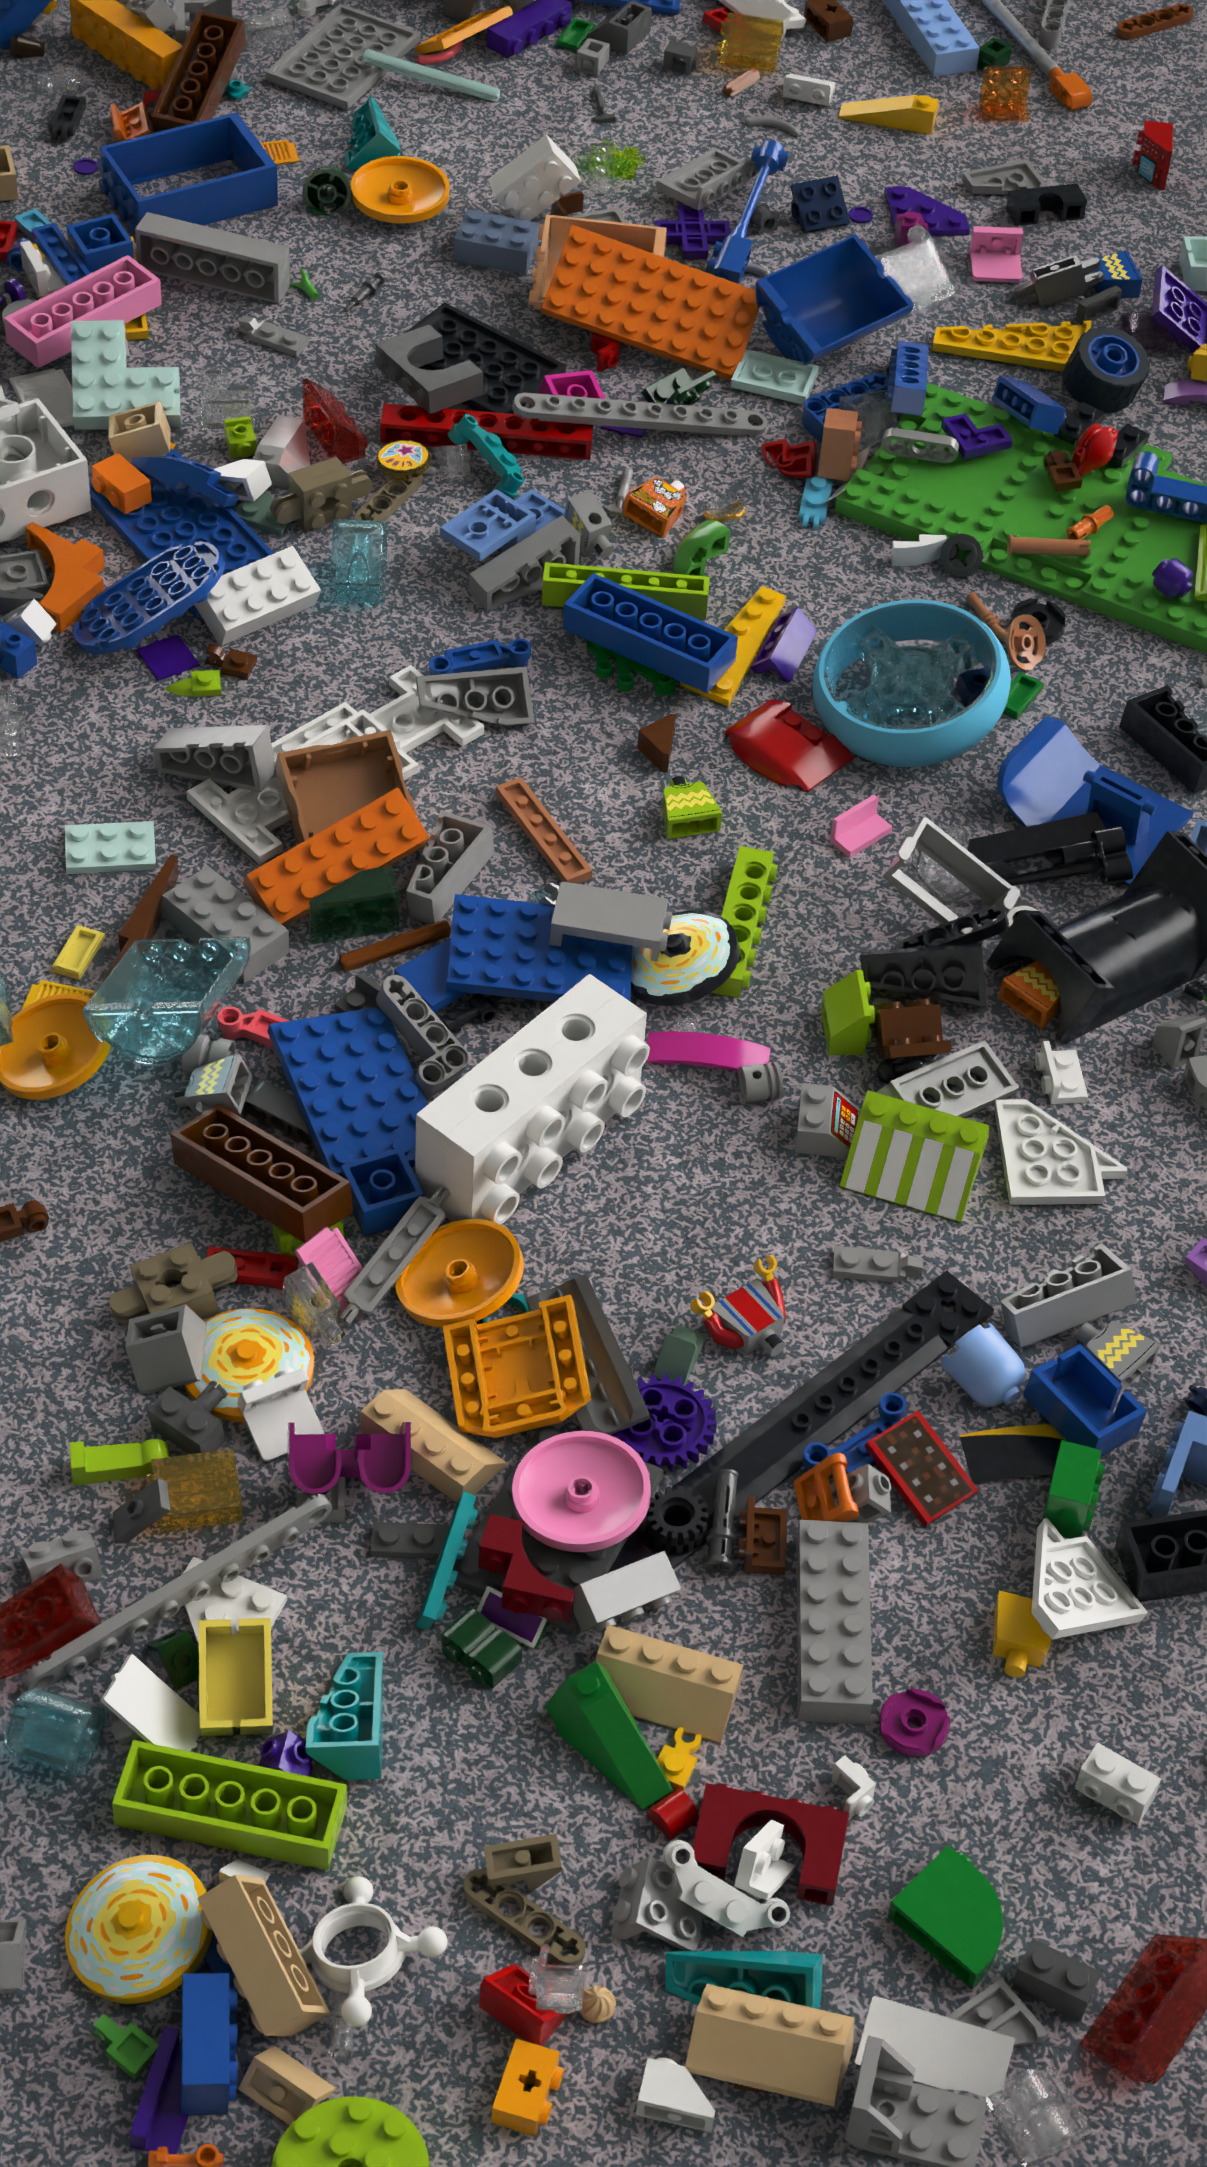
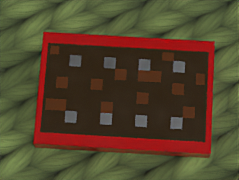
M919 1410L867 1441L864 1446L925 1527L973 1497L979 1491Z

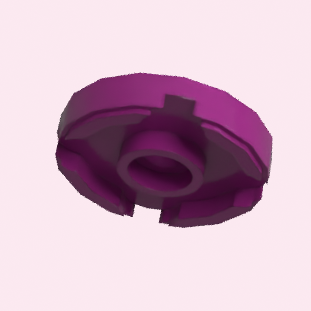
M906 1689V1692L899 1694L896 1692L889 1696L882 1705L878 1724L880 1734L889 1747L902 1755L922 1757L938 1751L947 1741L951 1721L945 1710V1705L939 1698L927 1691ZM914 1721L917 1722L920 1725V1727L912 1728L908 1725V1723Z

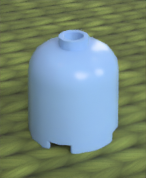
M987 1323L986 1329L978 1325L968 1331L955 1343L959 1349L952 1357L947 1354L943 1357L941 1362L942 1368L980 1406L993 1407L1003 1402L1008 1405L1021 1394L1019 1388L1026 1375L1024 1364L991 1323Z

